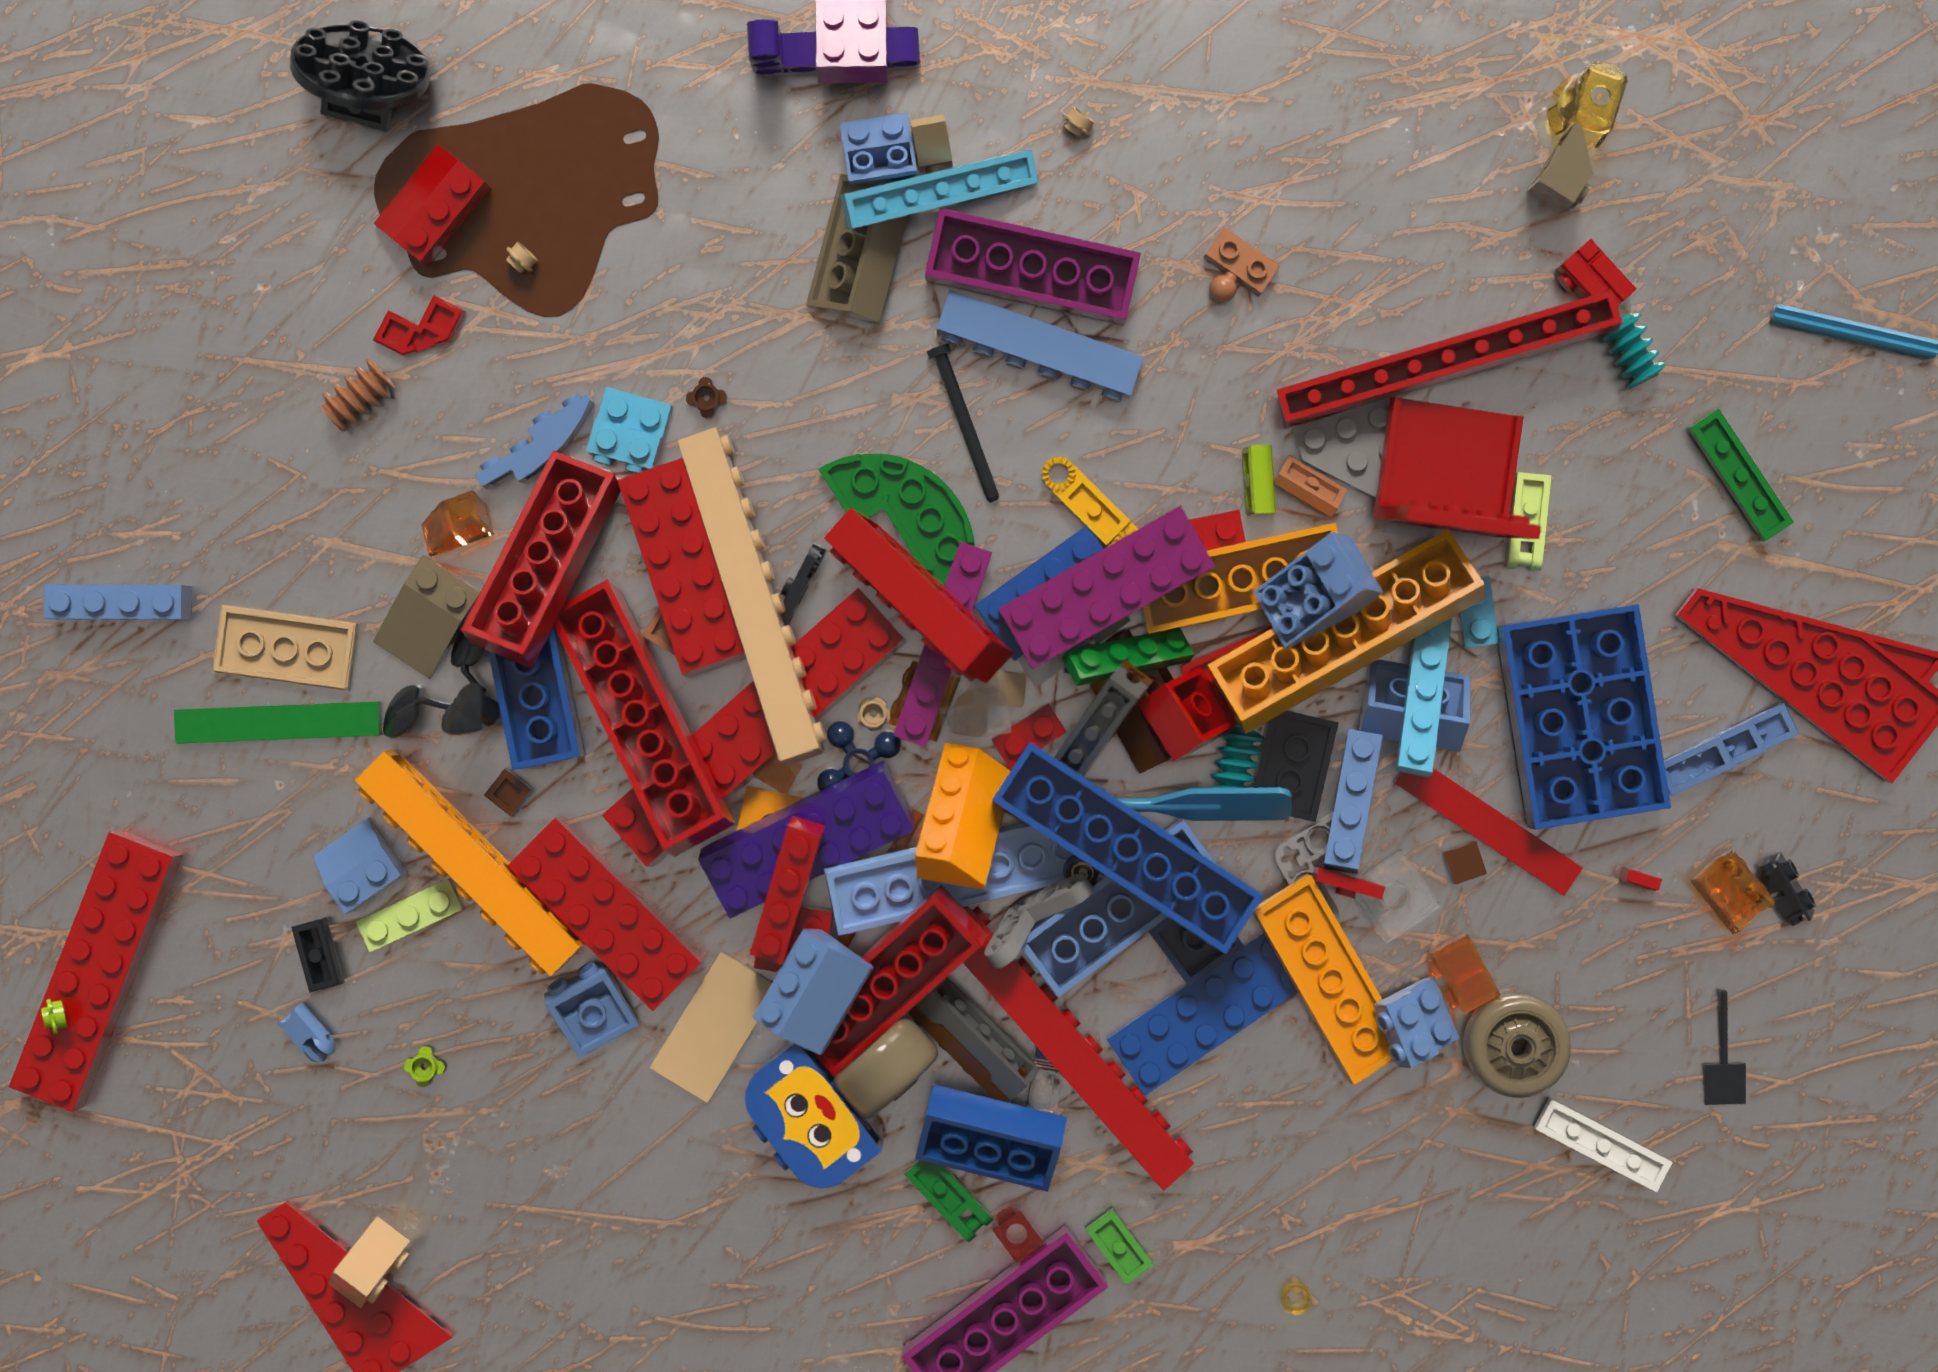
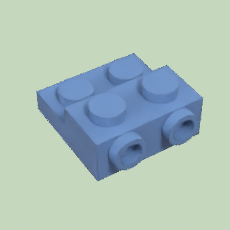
M595 962L584 964L577 971V976L568 981L565 978L553 981L547 987L548 992L544 993L547 1009L579 1058L639 1026L638 1019L621 994L620 986L603 962L597 965Z
M1427 976L1373 1004L1377 1014V1025L1385 1033L1389 1043V1054L1398 1067L1413 1068L1438 1055L1439 1049L1460 1039L1435 976Z

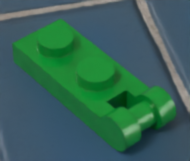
M917 1160L904 1172V1175L967 1242L970 1243L977 1236L975 1232L983 1225L988 1226L994 1220L988 1210L972 1196L945 1166ZM969 1209L974 1216L965 1222L960 1218V1215Z

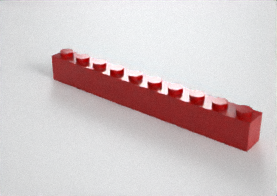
M1613 290L1280 388L1277 389V396L1286 427L1288 428L1619 330L1622 320Z
M968 905L965 906L964 909L986 931L988 936L983 945L963 964L1163 1191L1194 1165V1162L1189 1157L1193 1150L1181 1137L1176 1140L1172 1138L1166 1131L1171 1125L1158 1111L1153 1115L1144 1106L1148 1099L1136 1086L1129 1089L1121 1080L1126 1074L1113 1060L1107 1064L1099 1055L1103 1048L1091 1034L1085 1038L1078 1031L1077 1027L1081 1023L1068 1008L1062 1012L1054 1002L1058 997L1046 983L1040 987L1034 981L1032 976L1036 972L1023 957L1019 961L1013 959L1002 968L996 969L984 955V951L994 935L986 926L991 921L978 906L973 910Z

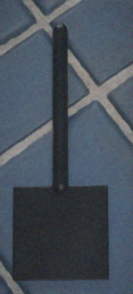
M1722 990L1720 993L1721 1064H1704V1104H1746V1064H1728V995L1726 990Z

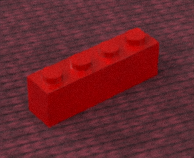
M792 816L749 955L783 965L826 827L825 825Z

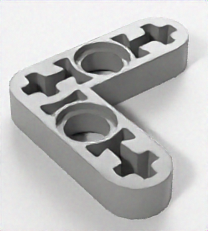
M1333 813L1283 840L1276 846L1273 858L1288 886L1306 874L1313 876L1315 868L1312 861L1326 854L1328 842L1323 848H1314L1309 841L1310 835L1314 830L1322 829L1327 833L1329 839L1330 827L1326 823L1332 820ZM1285 847H1288L1290 850L1297 849L1298 854L1294 858L1298 866L1301 867L1306 863L1308 867L1296 872L1291 878L1288 872L1295 871L1291 863L1281 861V857L1285 855L1283 851ZM1315 881L1338 921V908L1324 883Z
M1079 873L1019 898L1007 909L987 945L984 955L994 968L998 969L1006 966L1020 952L1035 922L1082 903L1092 894L1094 887L1083 873Z

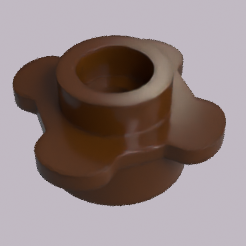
M703 377L699 380V385L692 392L687 393L686 402L697 407L702 417L710 418L714 415L715 408L719 404L726 402L727 395L724 390H718L712 385L710 378ZM706 394L710 397L708 401L703 399V396Z

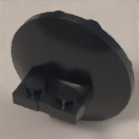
M360 20L351 21L349 25L309 28L306 30L305 35L294 43L290 53L291 73L305 90L321 99L320 114L345 121L351 120L360 123V125L387 131L390 126L392 108L415 101L426 91L429 85L430 65L420 49L403 38V34L398 30H382L370 27L368 23ZM369 32L382 33V40L377 41L370 38Z

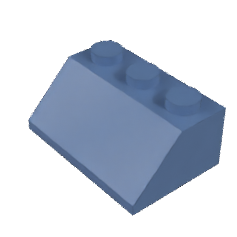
M1379 659L1368 665L1360 709L1359 731L1380 734L1385 739L1400 740L1409 665ZM1445 671L1436 748L1461 751L1470 725L1471 676Z
M803 929L755 1011L753 1018L777 1036L819 1055H823L874 967L822 929Z

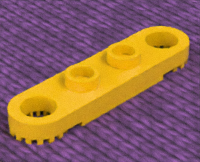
M1053 457L1045 463L1042 469V479L1046 486L1107 547L1138 530L1070 460L1064 457ZM1064 465L1067 467L1069 476L1064 483L1058 484L1051 481L1049 474L1054 466Z

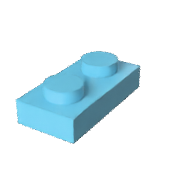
M1490 576L1480 577L1485 586V599L1459 613L1463 648L1499 643Z

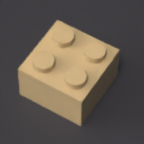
M377 1216L333 1271L328 1284L360 1308H362L366 1301L373 1304L388 1283L384 1279L389 1273L394 1277L405 1263L406 1258L410 1254L406 1251L410 1241Z

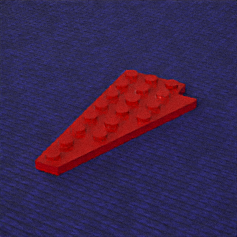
M1699 588L1692 592L1674 615L1888 783H1893L1938 726V689L1929 682L1938 671L1937 651Z

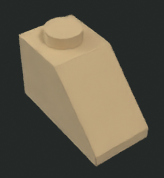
M945 115L911 120V133L919 173L926 172L928 174L945 170L947 167H953Z

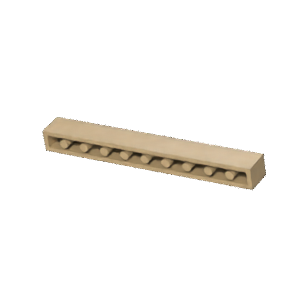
M717 427L680 439L678 444L779 761L788 766L825 753L822 743L827 741L826 733L822 723H816L812 710L817 709L816 702L811 690L805 691L802 678L806 677V671L801 658L794 657L791 646L796 644L795 637L790 625L785 626L781 616L782 613L786 612L780 594H774L771 582L775 580V575L770 562H764L760 551L765 549V544L759 529L754 530L750 518L755 517V513L749 498H743L740 489L745 483L739 467H733L730 455L735 454L728 434L723 436Z

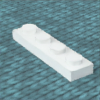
M1551 1098L1546 1102L1533 1127L1655 1192H1658L1673 1163Z

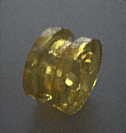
M1299 1281L1286 1284L1281 1292V1302L1284 1309L1292 1314H1302L1308 1310L1312 1301L1308 1286ZM1291 1290L1295 1293L1303 1291L1305 1293L1302 1296L1304 1303L1299 1305L1295 1302L1290 1305L1287 1300H1290V1295L1287 1294Z

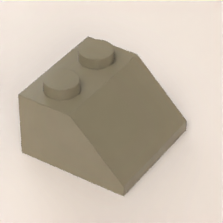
M1576 122L1561 136L1527 190L1529 194L1559 213L1564 212L1569 207L1574 209L1578 203L1584 200L1592 187L1587 183L1593 172L1583 128L1580 124Z

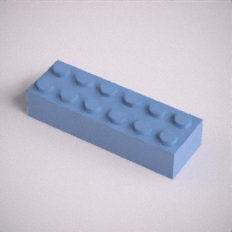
M1182 818L1165 829V831L1215 863ZM1104 874L1092 885L1094 890L1085 901L1046 917L1032 927L1022 949L1059 998L1168 916Z

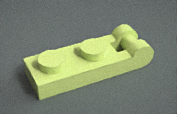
M1516 472L1511 515L1530 517L1529 524L1542 526L1540 539L1509 538L1505 558V566L1508 568H1517L1518 565L1529 566L1530 570L1540 571L1542 568L1552 475ZM1521 542L1532 543L1530 553L1520 552Z

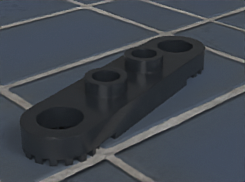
M816 543L810 548L796 577L789 576L780 593L785 596L783 603L786 612L781 614L785 626L790 624L812 581L811 579L820 566L817 563L822 562L827 549Z

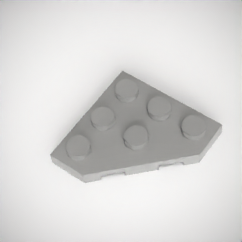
M1390 398L1292 428L1291 431L1301 462L1313 468L1315 467L1342 483L1376 499Z

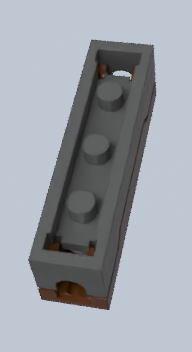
M1125 660L1106 682L1054 758L1063 764L1065 762L1075 772L1084 777L1153 680Z
M948 977L907 1012L995 1100L1009 1103L1010 1100L1029 1085L1040 1070Z

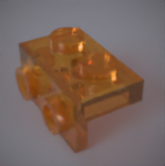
M1733 850L1714 857L1690 881L1732 934L1741 932L1760 911L1771 908L1775 904L1767 888L1757 880L1747 867L1746 862Z

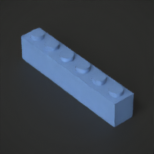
M949 290L936 328L937 333L942 334L941 340L960 346L961 341L972 344L974 345L973 351L988 357H992L994 352L1006 356L1005 362L1011 365L1025 368L1027 363L1038 367L1037 373L1052 379H1057L1058 375L1070 378V384L1075 387L1089 390L1090 386L1102 389L1104 397L1120 402L1122 397L1130 398L1144 358L1141 355Z

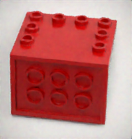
M1390 397L1373 520L1442 530L1449 529L1450 531L1497 538L1540 539L1542 525L1529 524L1530 517L1510 515L1524 416L1455 407L1401 397Z

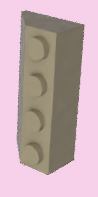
M840 175L808 295L807 306L858 320L880 323L908 215L848 229L840 195L893 181L883 179L849 185L848 175Z

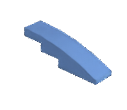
M1783 702L1664 760L1668 790L1671 796L1735 768V765L1799 735V731L1785 703Z

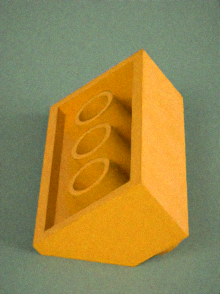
M945 743L915 854L918 879L979 889L986 888L1005 811L1003 807L992 801V799L1010 773V770L980 748Z

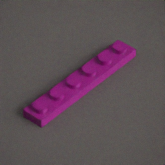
M960 541L944 587L972 613L992 552ZM925 644L893 735L923 747L927 745L952 672L945 664L947 658L939 652H933Z

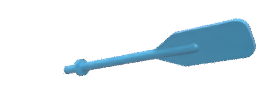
M1278 787L1190 788L1155 798H1116L1136 812H1157L1191 821L1284 820L1292 814L1291 792L1285 788Z

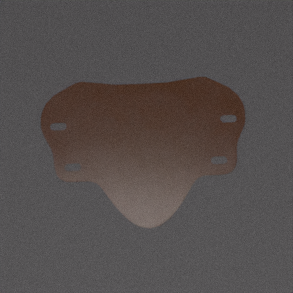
M593 83L581 84L528 107L467 124L424 129L411 133L385 158L376 173L374 183L375 202L381 214L438 144L483 179L491 189L443 247L447 254L445 258L433 261L426 267L407 251L415 271L424 277L434 278L463 269L473 270L486 279L505 297L526 311L544 317L560 316L573 309L584 296L595 273L608 233L616 226L647 218L657 208L658 190L654 174V163L659 142L657 124L649 107L642 99L629 92ZM643 130L646 133V137L642 141L626 144L623 141V137L627 133ZM635 193L644 194L645 200L642 203L632 206H624L622 203V199L625 196ZM517 242L525 246L538 260L532 266L533 271L529 272L525 269L522 273L518 272L506 260L509 256L506 248H512Z

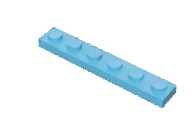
M1032 149L842 194L840 198L847 228L853 229L1036 184L1039 181Z
M1452 618L1412 641L1395 771L1430 777L1433 772Z

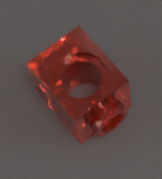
M1020 1205L1014 1209L1008 1206L994 1217L996 1223L992 1225L993 1232L1017 1264L1045 1244L1044 1237ZM1021 1224L1025 1227L1026 1233L1020 1239H1013L1007 1234L1009 1226Z

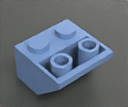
M908 112L840 123L849 185L917 174Z

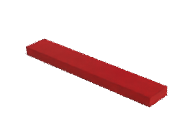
M1434 768L1430 777L1399 772L1393 781L1394 784L1562 896H1565L1583 867Z

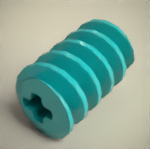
M1640 313L1627 314L1621 317L1622 324L1619 330L1609 332L1603 338L1604 342L1616 341V344L1609 350L1610 354H1622L1616 361V366H1628L1621 377L1623 379L1634 378V381L1627 387L1628 390L1658 376V373L1665 367L1664 362L1653 363V360L1659 354L1658 350L1647 351L1646 349L1654 341L1653 338L1640 337L1647 330L1646 325L1635 326V323L1641 317Z
M1236 726L1231 728V733L1221 735V738L1228 742L1229 746L1218 747V752L1226 756V758L1215 760L1214 764L1223 771L1212 773L1211 778L1217 781L1219 786H1210L1208 788H1248L1243 785L1244 782H1252L1255 777L1248 773L1247 769L1258 767V763L1252 760L1250 756L1261 755L1262 751L1254 746L1253 743L1263 742L1265 737L1256 731H1250L1245 734L1242 728Z

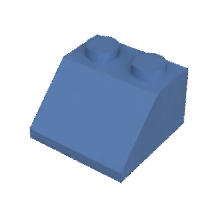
M370 817L313 856L326 889L344 914L355 911L408 874V871Z

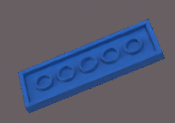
M1261 932L1245 943L1242 949L1189 987L1186 983L1106 1039L1146 1096L1296 994L1297 990L1266 936Z

